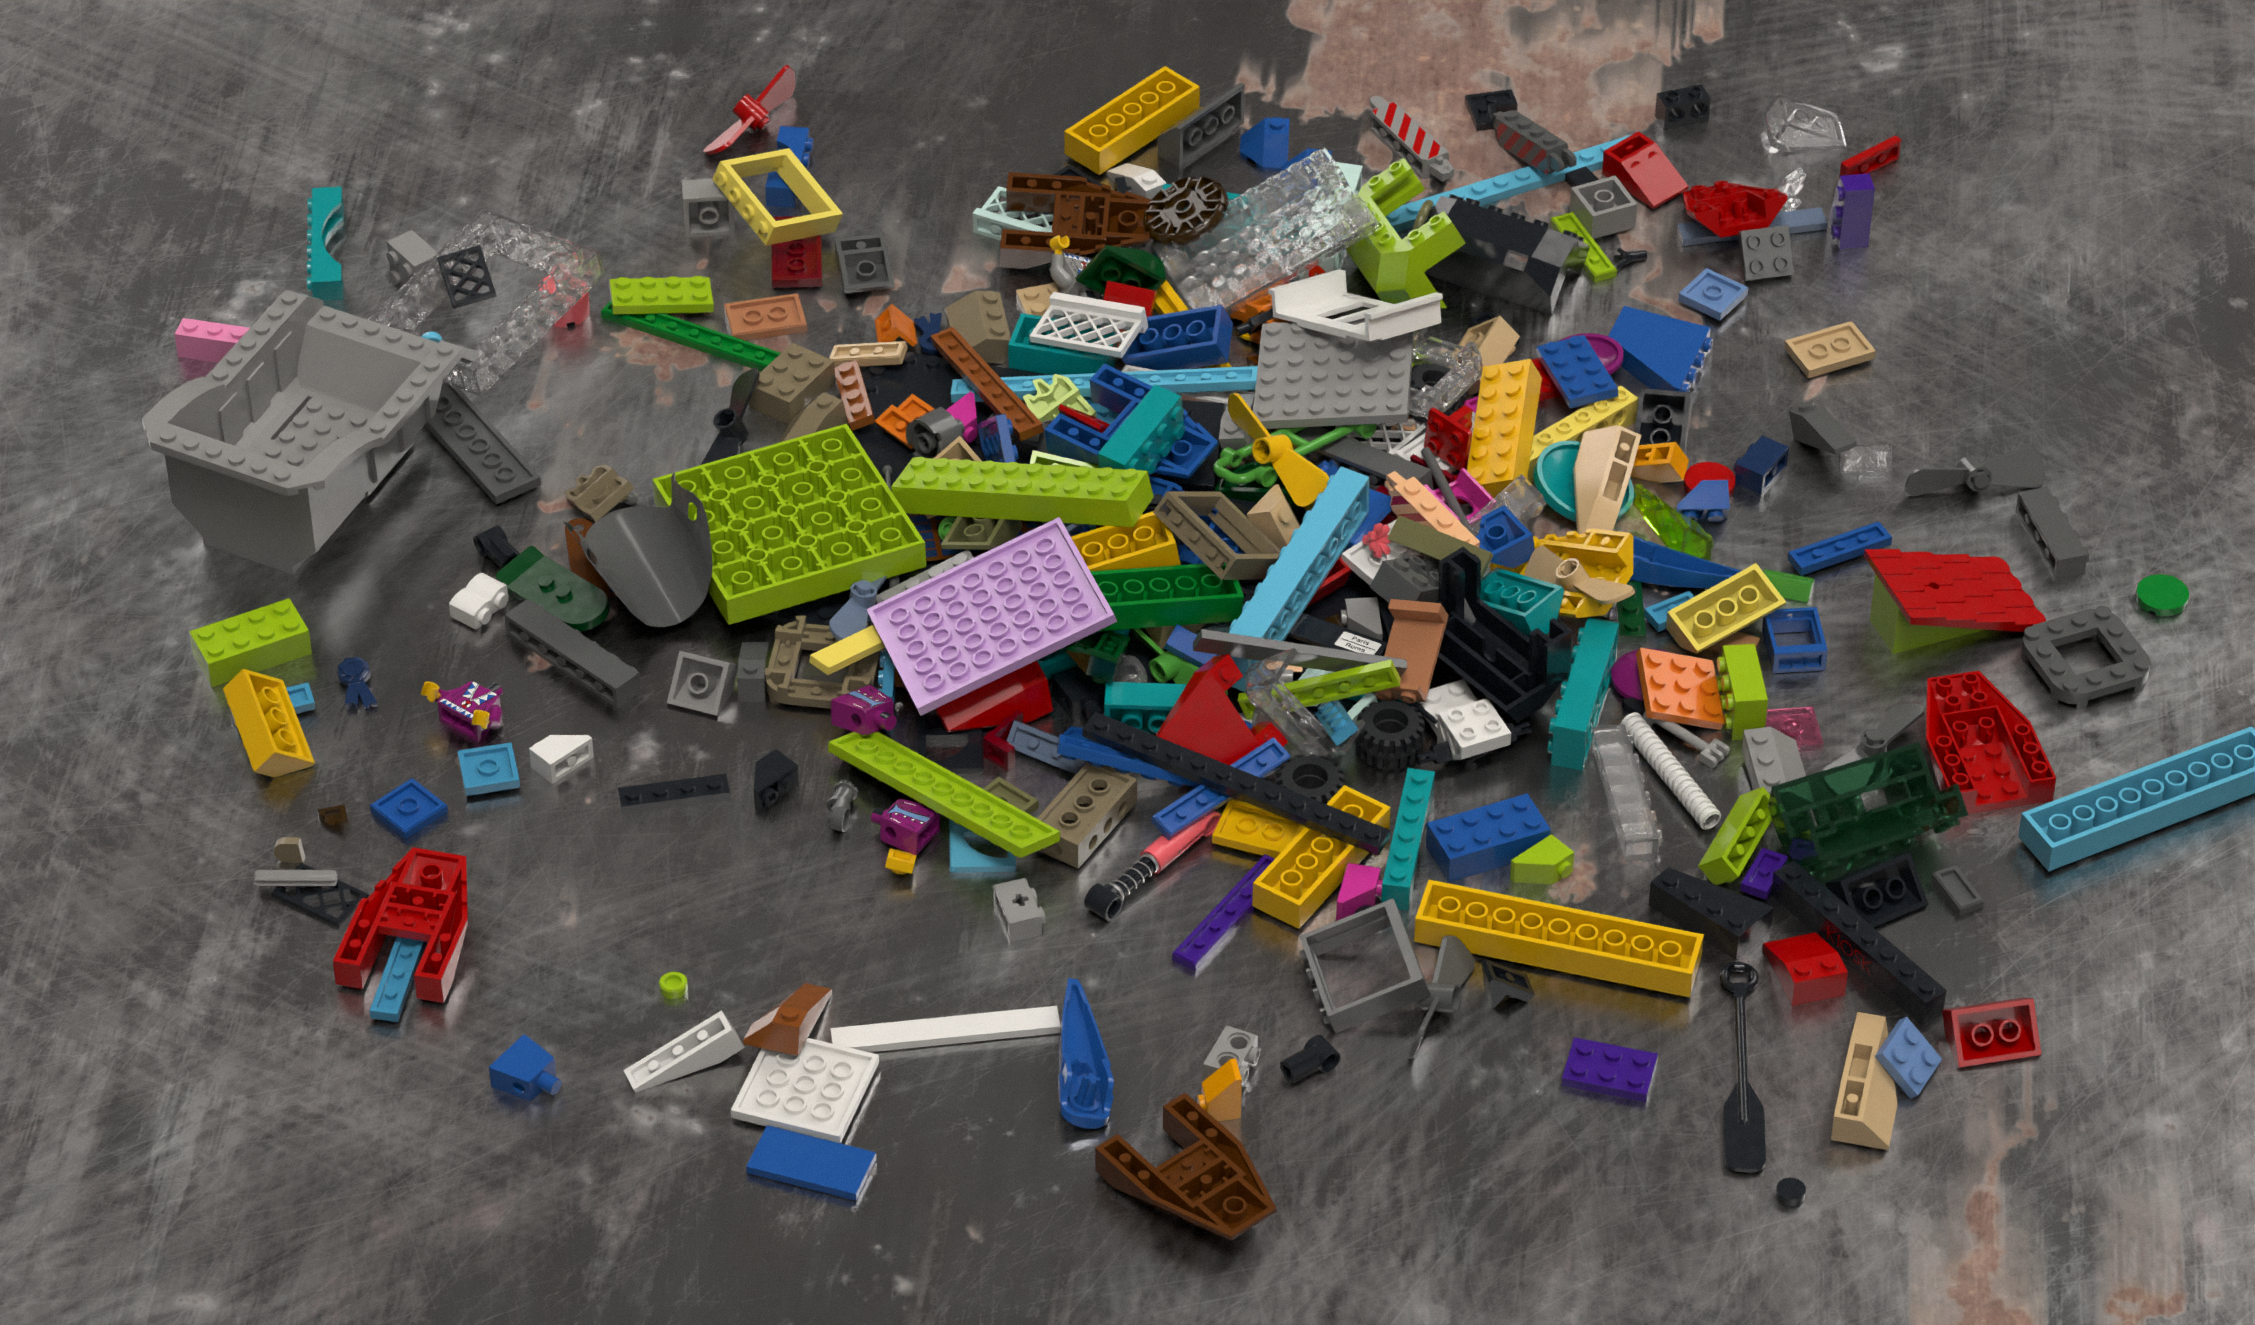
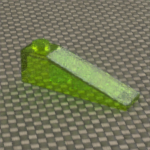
M1635 485L1634 507L1667 548L1701 559L1711 560V550L1714 546L1713 539L1700 524L1642 485Z

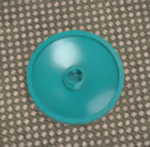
M1560 441L1549 445L1541 452L1534 466L1533 477L1536 488L1546 503L1562 516L1576 522L1573 467L1580 442ZM1631 478L1629 479L1616 522L1626 515L1633 502L1634 488Z

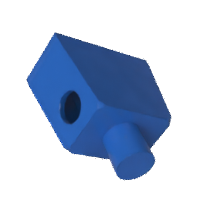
M525 1034L489 1066L491 1087L528 1101L533 1100L543 1090L551 1095H555L562 1085V1081L556 1077L554 1057Z

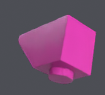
M970 391L946 409L955 419L962 421L965 427V431L962 433L963 439L967 444L977 437L975 396Z
M1353 863L1347 864L1337 899L1336 921L1355 914V911L1361 906H1375L1377 896L1382 897L1383 880H1380L1381 868Z

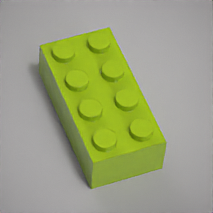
M290 598L189 631L192 654L211 687L231 681L242 669L259 672L312 654L309 630Z

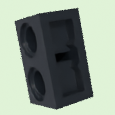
M1702 84L1657 93L1655 117L1663 130L1709 121L1711 98Z

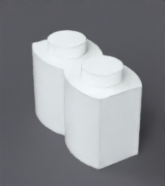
M484 573L477 574L468 583L466 588L456 593L449 602L450 617L473 629L480 628L483 624L485 625L490 621L493 613L506 606L509 599L507 585Z

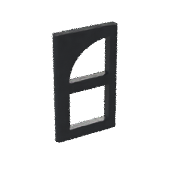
M918 712V754L926 758V741L968 740L966 746L957 754L933 762L956 775L982 774L984 772L983 728L947 732L945 727L926 728V714L920 716Z

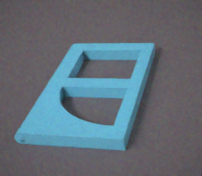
M949 819V868L951 873L1016 872V856L1012 855L1009 851H1007L1008 858H996L979 853L968 845L964 837L982 836L974 834L971 830Z

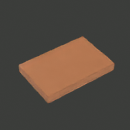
M798 293L724 304V311L732 337L746 341L807 332V323Z

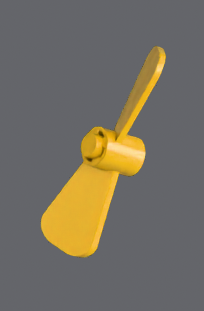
M1231 393L1227 406L1229 415L1234 423L1255 440L1252 446L1255 460L1261 464L1271 463L1296 505L1304 507L1314 504L1320 492L1323 493L1327 487L1328 474L1295 452L1288 436L1284 434L1271 436L1244 399L1238 393Z

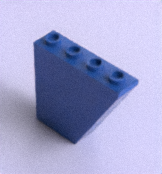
M1623 306L1608 337L1616 340L1622 346L1624 359L1621 367L1649 389L1689 392L1690 383H1695L1698 368L1703 367L1705 353H1710L1713 344V338H1710L1711 327Z

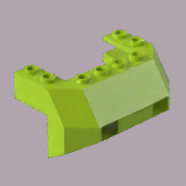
M1404 158L1392 163L1388 169L1379 175L1373 176L1361 187L1349 210L1345 250L1380 300L1392 304L1437 292L1424 272L1466 244L1444 211L1430 218L1420 228L1412 230L1403 239L1400 238L1386 219L1387 215L1425 190ZM1441 299L1440 308H1447Z

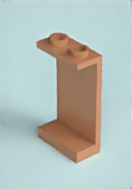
M1391 599L1388 609L1394 617V622L1384 656L1407 660V669L1400 677V686L1372 693L1379 700L1386 699V701H1389L1390 699H1397L1411 704L1416 701L1426 702L1448 614L1441 603Z

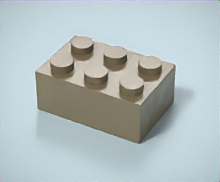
M792 343L760 372L759 380L749 401V407L785 424H789L791 419L809 402L823 392L826 393L835 385L834 360Z

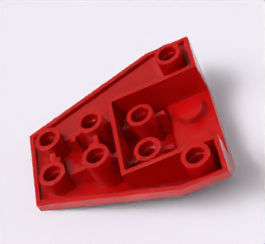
M1727 180L1716 181L1714 186L1709 187L1695 185L1691 187V190L1683 192L1686 214L1711 233L1721 238L1737 235L1738 231L1769 227L1788 200L1787 194L1778 191L1776 188L1765 189L1728 183Z
M1037 660L935 709L947 732L997 727L1005 718L1011 716L1017 710L1023 712V723L1025 724L1053 712L1048 681Z

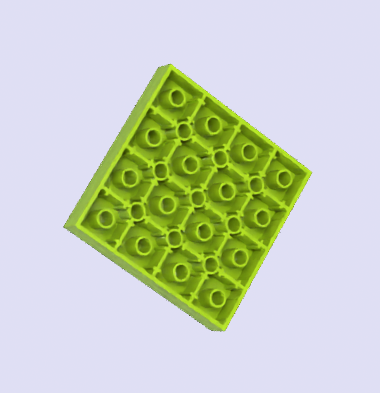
M847 423L675 472L677 483L684 489L694 493L704 506L712 549V576L708 592L728 625L849 590L853 583L861 580L871 583L884 576L888 579L926 567L925 541ZM673 473L652 479L656 507L668 508L671 505V477ZM690 502L688 518L695 521L697 518V507Z

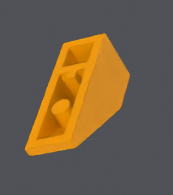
M1676 442L1639 445L1630 477L1658 483L1683 481L1689 459Z

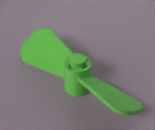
M1140 628L1130 629V632L1157 655L1156 658L1149 662L1150 672L1156 681L1165 684L1173 679L1176 684H1188L1199 667L1170 651L1164 652Z

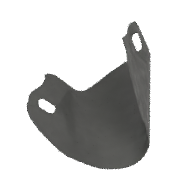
M674 472L671 477L672 503L668 508L634 506L616 510L595 522L588 530L585 538L571 524L563 521L571 534V531H576L581 542L574 535L573 537L583 549L586 557L588 558L589 556V561L629 611L643 623L653 627H668L689 618L705 600L712 576L710 531L704 506L694 493L684 489L677 483ZM690 502L697 507V518L695 521L688 518Z

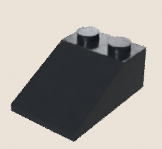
M1639 389L1635 432L1641 435L1639 445L1676 442L1685 454L1692 407L1691 392Z

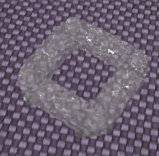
M1427 327L1415 332L1413 361L1417 358L1451 370L1434 387L1425 385L1421 390L1410 387L1408 414L1425 417L1428 420L1429 410L1433 407L1442 413L1445 412L1481 377L1483 361L1477 344L1470 341L1463 347L1429 335Z

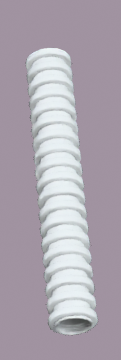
M1637 712L1628 714L1620 724L1621 730L1673 794L1677 796V799L1695 821L1699 823L1700 827L1707 830L1716 826L1721 819L1720 811L1712 804L1711 800L1703 793L1702 789L1699 788L1698 784L1690 777L1689 773L1681 766L1680 762L1677 761L1676 757L1668 750L1667 746L1664 745L1642 716Z

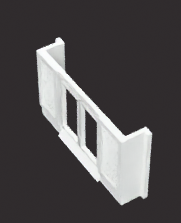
M1340 269L1268 289V294L1272 295L1273 317L1295 322L1299 327L1343 338L1351 336L1366 341L1385 340L1441 323L1440 300L1443 299V294L1435 292L1397 304L1347 293L1346 273ZM1360 307L1370 308L1335 319L1325 318ZM1365 318L1364 323L1357 325L1348 324V322Z

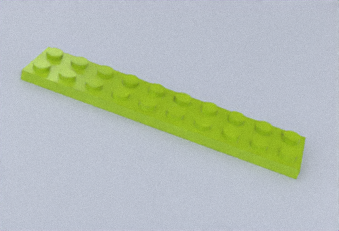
M878 731L868 735L852 732L828 742V752L839 757L840 760L852 764L860 771L870 774L878 781L884 782L895 788L898 792L915 799L916 802L926 805L936 813L944 815L953 820L954 823L962 825L974 834L982 836L1016 857H1026L1060 841L1061 832Z

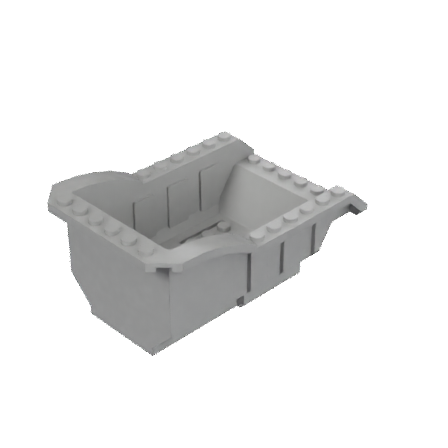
M285 289L206 377H199L188 381L166 395L142 418L143 427L151 450L165 454L172 504L202 535L203 544L293 575L308 557L315 554L359 502L373 492L416 442L418 432L435 416L443 379L459 361L467 364L475 361L479 353L477 350L442 340L438 343L325 306L321 299Z

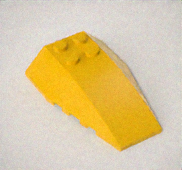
M1593 528L1586 529L1584 534L1570 531L1566 533V536L1557 537L1555 534H1547L1544 539H1538L1536 536H1533L1535 549L1539 546H1545L1564 561L1570 558L1577 559L1590 578L1627 585V582L1633 575V535L1631 533ZM1529 561L1517 566L1514 569L1492 563L1490 565V572L1497 567L1500 569L1525 575V570ZM1564 590L1558 615L1574 618L1606 615L1612 608L1613 603L1601 604L1584 593Z

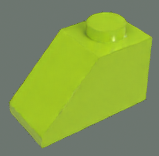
M1551 834L1511 860L1510 880L1514 883L1553 885L1562 878H1567L1573 872L1574 851Z

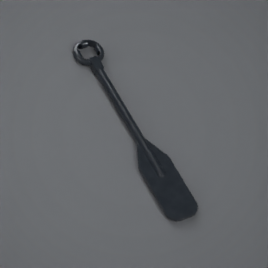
M1732 962L1723 967L1719 976L1721 984L1726 989L1732 991L1734 995L1737 1083L1726 1100L1723 1109L1725 1164L1729 1169L1736 1172H1759L1763 1170L1766 1164L1765 1117L1763 1104L1748 1081L1746 992L1753 990L1757 986L1759 976L1753 966L1743 962ZM1745 971L1749 973V983L1730 982L1729 972Z

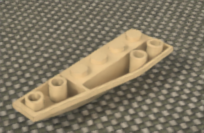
M1619 425L1583 433L1573 467L1578 534H1584L1586 529L1593 528L1613 531L1633 469L1641 439L1640 434Z
M1857 1012L1837 1098L1831 1140L1889 1150L1897 1111L1895 1082L1875 1057L1888 1037L1887 1022L1884 1016Z

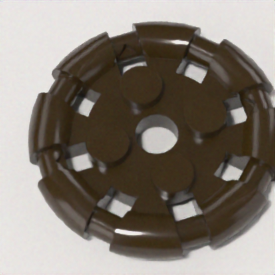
M1193 176L1183 178L1171 183L1172 186L1169 188L1161 189L1149 202L1148 210L1145 211L1143 217L1144 229L1146 233L1149 231L1150 238L1155 242L1168 246L1172 245V243H1176L1178 246L1189 244L1199 240L1200 236L1205 232H1212L1224 218L1223 212L1227 211L1228 195L1226 190L1222 188V185L1212 178L1203 176L1199 179H1195ZM1148 216H1152L1153 219L1148 220Z

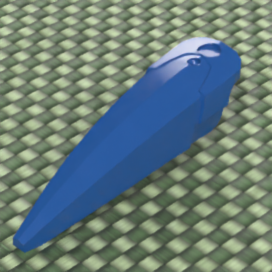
M1633 536V575L1630 580L1675 587L1711 588L1742 571Z
M1068 978L1059 1037L1058 1096L1061 1114L1073 1125L1082 1128H1100L1108 1122L1114 1099L1112 1093L1114 1079L1110 1070L1111 1063L1082 985L1078 979Z

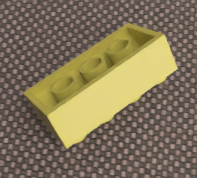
M1757 563L1668 611L1665 628L1681 648L1698 654L1786 605V601Z

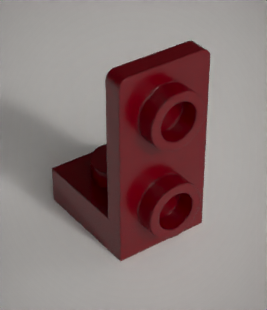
M1019 710L1005 718L999 726L989 731L983 738L984 758L1007 772L1015 767V747L1007 741L1014 720L1023 723V712Z

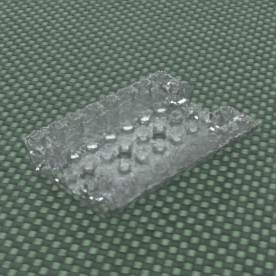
M1324 147L1314 151L1303 160L1290 165L1289 168L1269 177L1261 184L1248 189L1235 199L1229 200L1227 211L1223 212L1224 218L1212 232L1202 234L1199 240L1180 246L1176 243H1172L1170 246L1156 243L1152 246L1159 259L1164 261L1167 273L1191 310L1222 304L1227 314L1231 315L1245 307L1246 303L1266 295L1268 289L1287 283L1379 229V223L1362 198L1356 196L1342 170Z

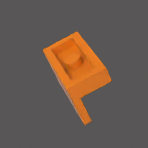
M893 304L874 320L878 343L894 342L900 336L912 347L917 344L914 322Z

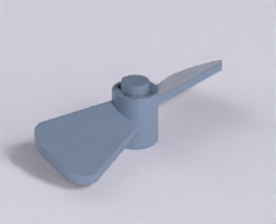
M886 576L871 583L861 580L851 585L848 602L829 622V630L838 641L866 628L867 622L871 621L866 609L875 605L877 591L886 580Z

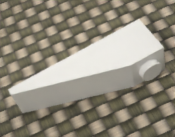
M721 1010L623 1071L633 1090L637 1093L721 1063L745 1047L734 1027Z

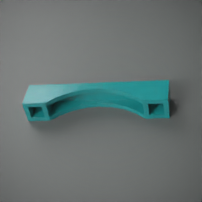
M342 186L312 188V198H307L308 213H312L307 214L308 244H311L307 245L308 260H311L307 261V274L311 276L307 277V291L312 292L313 297L323 301L344 300L342 266L325 249L329 235L344 221Z
M1407 769L1382 882L1381 903L1394 898L1399 910L1409 911L1422 835L1434 796L1435 771Z

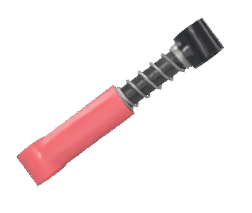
M1216 811L1211 812L1169 841L1162 834L1140 853L1139 861L1133 862L1131 867L1125 869L1124 874L1117 876V880H1112L1104 886L1100 883L1093 885L1086 894L1084 906L1107 921L1114 919L1123 906L1124 896L1130 895L1132 888L1137 889V884L1139 882L1144 883L1146 876L1151 877L1152 873H1160L1202 836L1210 837L1213 835L1221 814Z

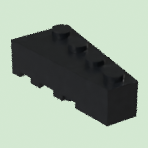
M1669 867L1650 883L1649 906L1690 932L1704 934L1703 940L1735 960L1771 931L1774 907Z

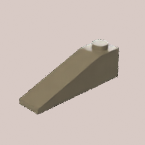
M823 392L791 419L778 443L848 424L843 400Z

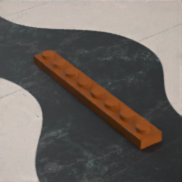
M954 327L930 336L932 345L995 414H1006V418L1011 420L1013 433L1020 441L1030 439L1044 432L1042 422Z

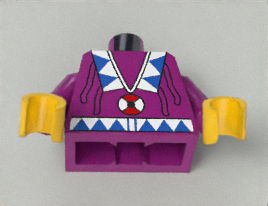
M426 681L420 694L427 696L430 702H437L440 722L477 742L490 729L497 730L500 727L503 715L500 696L503 694V690L499 684L492 682L484 688L471 681L459 688L446 691L440 689L433 682Z

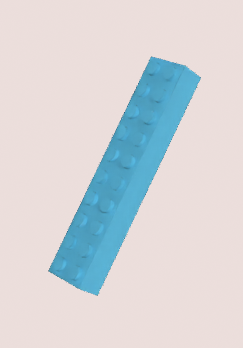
M1340 467L1335 475L1330 476L1326 489L1323 493L1320 492L1312 510H1308L1305 513L1302 525L1299 529L1296 528L1293 531L1291 541L1287 547L1284 546L1281 549L1275 565H1270L1266 578L1262 583H1258L1252 599L1245 602L1242 614L1238 620H1233L1229 633L1278 641L1285 640L1368 515V476L1344 467ZM1231 657L1243 674V677L1231 687L1249 693L1269 662Z
M2251 726L2022 812L2018 837L2048 871L2254 794L2255 729Z

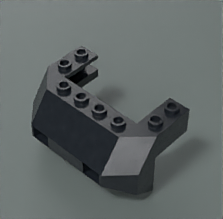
M1450 194V197L1441 196L1425 223L1433 216L1439 215L1444 211L1466 244L1424 272L1425 275L1552 315L1567 269L1581 275L1590 248L1589 245L1583 242L1584 238L1570 231L1564 230L1561 233L1548 228V223L1537 219L1534 220V223L1525 221L1526 216L1512 212L1511 216L1502 214L1503 209L1493 205H1489L1488 209L1480 207V202L1474 199L1466 198L1464 200V198ZM1507 252L1528 259L1524 271L1503 265Z
M1461 547L1439 561V600L1434 603L1442 604L1448 614V620L1437 660L1460 679H1464L1470 687L1485 699L1488 698L1491 704L1507 717L1518 723L1542 708L1571 671L1572 632L1567 626L1552 618L1549 624V637L1538 628L1531 631L1529 636L1525 635L1511 621L1506 620L1481 600V560L1476 554H1472L1465 547Z

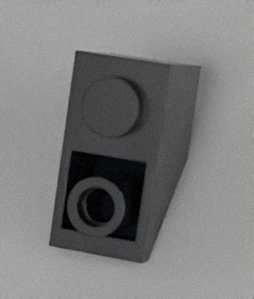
M777 749L758 760L755 764L754 804L755 810L758 812L773 804L778 798L794 790L799 785L798 765Z

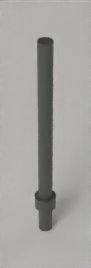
M1429 447L1423 448L1421 454L1428 468L1431 469L1432 476L1446 503L1458 516L1459 521L1476 537L1478 535L1477 532L1472 530Z

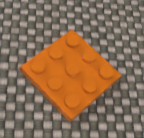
M1640 647L1636 653L1647 718L1721 730L1725 723L1713 660Z

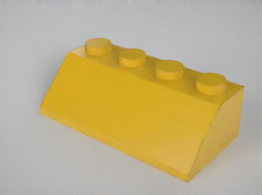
M242 669L223 690L254 772L275 778L312 767L315 762L284 681Z

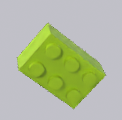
M1755 644L1724 645L1722 657L1717 658V668L1720 676H1716L1718 691L1721 692L1722 711H1725L1724 727L1725 730L1730 731L1732 741L1743 740L1744 730L1765 727L1768 698Z

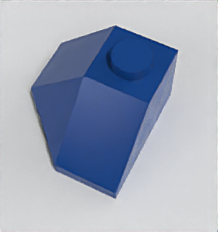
M1279 117L1264 118L1241 135L1240 155L1245 159L1250 158L1255 161L1256 167L1262 171L1281 172L1283 164L1288 162L1290 119Z
M1505 505L1482 516L1480 530L1476 538L1480 541L1479 548L1487 550L1494 555L1491 563L1514 569L1529 561L1531 554L1535 550L1533 534Z

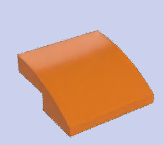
M911 394L898 408L891 405L875 420V424L907 447L913 448L912 444L908 446L906 440L907 425L914 419L934 410V408L914 394Z

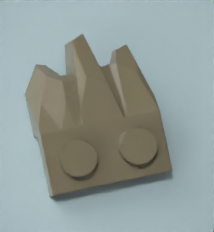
M603 464L595 466L589 476L581 475L575 479L577 486L567 490L565 495L586 518L597 522L600 518L609 514L610 510L617 503L625 501L634 487L628 480L618 476L612 467Z

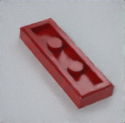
M1895 135L1841 162L1839 178L1845 175L1870 174L1898 160L1901 139Z

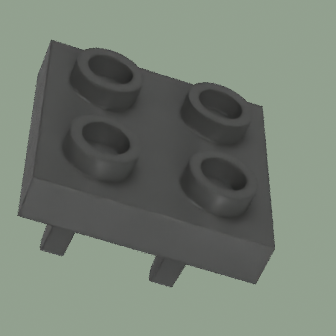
M1789 225L1738 231L1744 281L1794 275Z

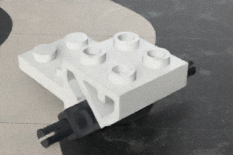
M1464 679L1429 689L1426 702L1416 701V703L1438 720V723L1434 724L1425 717L1437 735V744L1430 746V751L1416 754V759L1426 757V759L1417 761L1419 766L1432 761L1434 764H1441L1451 760L1478 759L1486 756L1492 750L1510 745L1511 742L1517 740L1518 735L1531 732V727L1521 730V728L1530 726L1528 721L1513 725L1511 722L1504 723L1489 699L1486 698L1478 701Z

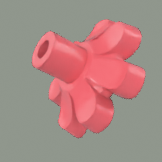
M1377 523L1374 525L1373 531H1369L1367 535L1363 536V544L1369 545V549L1373 551L1374 557L1381 558L1382 554L1388 555L1390 553V547L1386 545L1391 543L1387 539L1389 536L1387 534L1390 531L1387 524Z

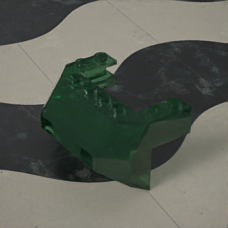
M1920 742L1772 786L1768 804L1779 841L1793 861L1795 860L1805 870L1811 869V872L1842 865L1841 860L1849 857L1851 862L1866 858V852L1875 850L1876 854L1886 852L1892 849L1891 844L1899 842L1900 847L1916 842V836L1933 830L1935 834L1950 830L1952 827L1961 824L1960 819L1968 816L1958 783L1940 792L1936 790ZM1884 791L1888 805L1867 812L1862 798ZM1811 813L1814 814V817H1815V820H1816V823H1817V827L1815 826V823H1814V820H1813V818H1812Z

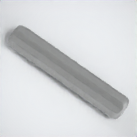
M256 870L254 881L256 886H336L338 876L336 870Z

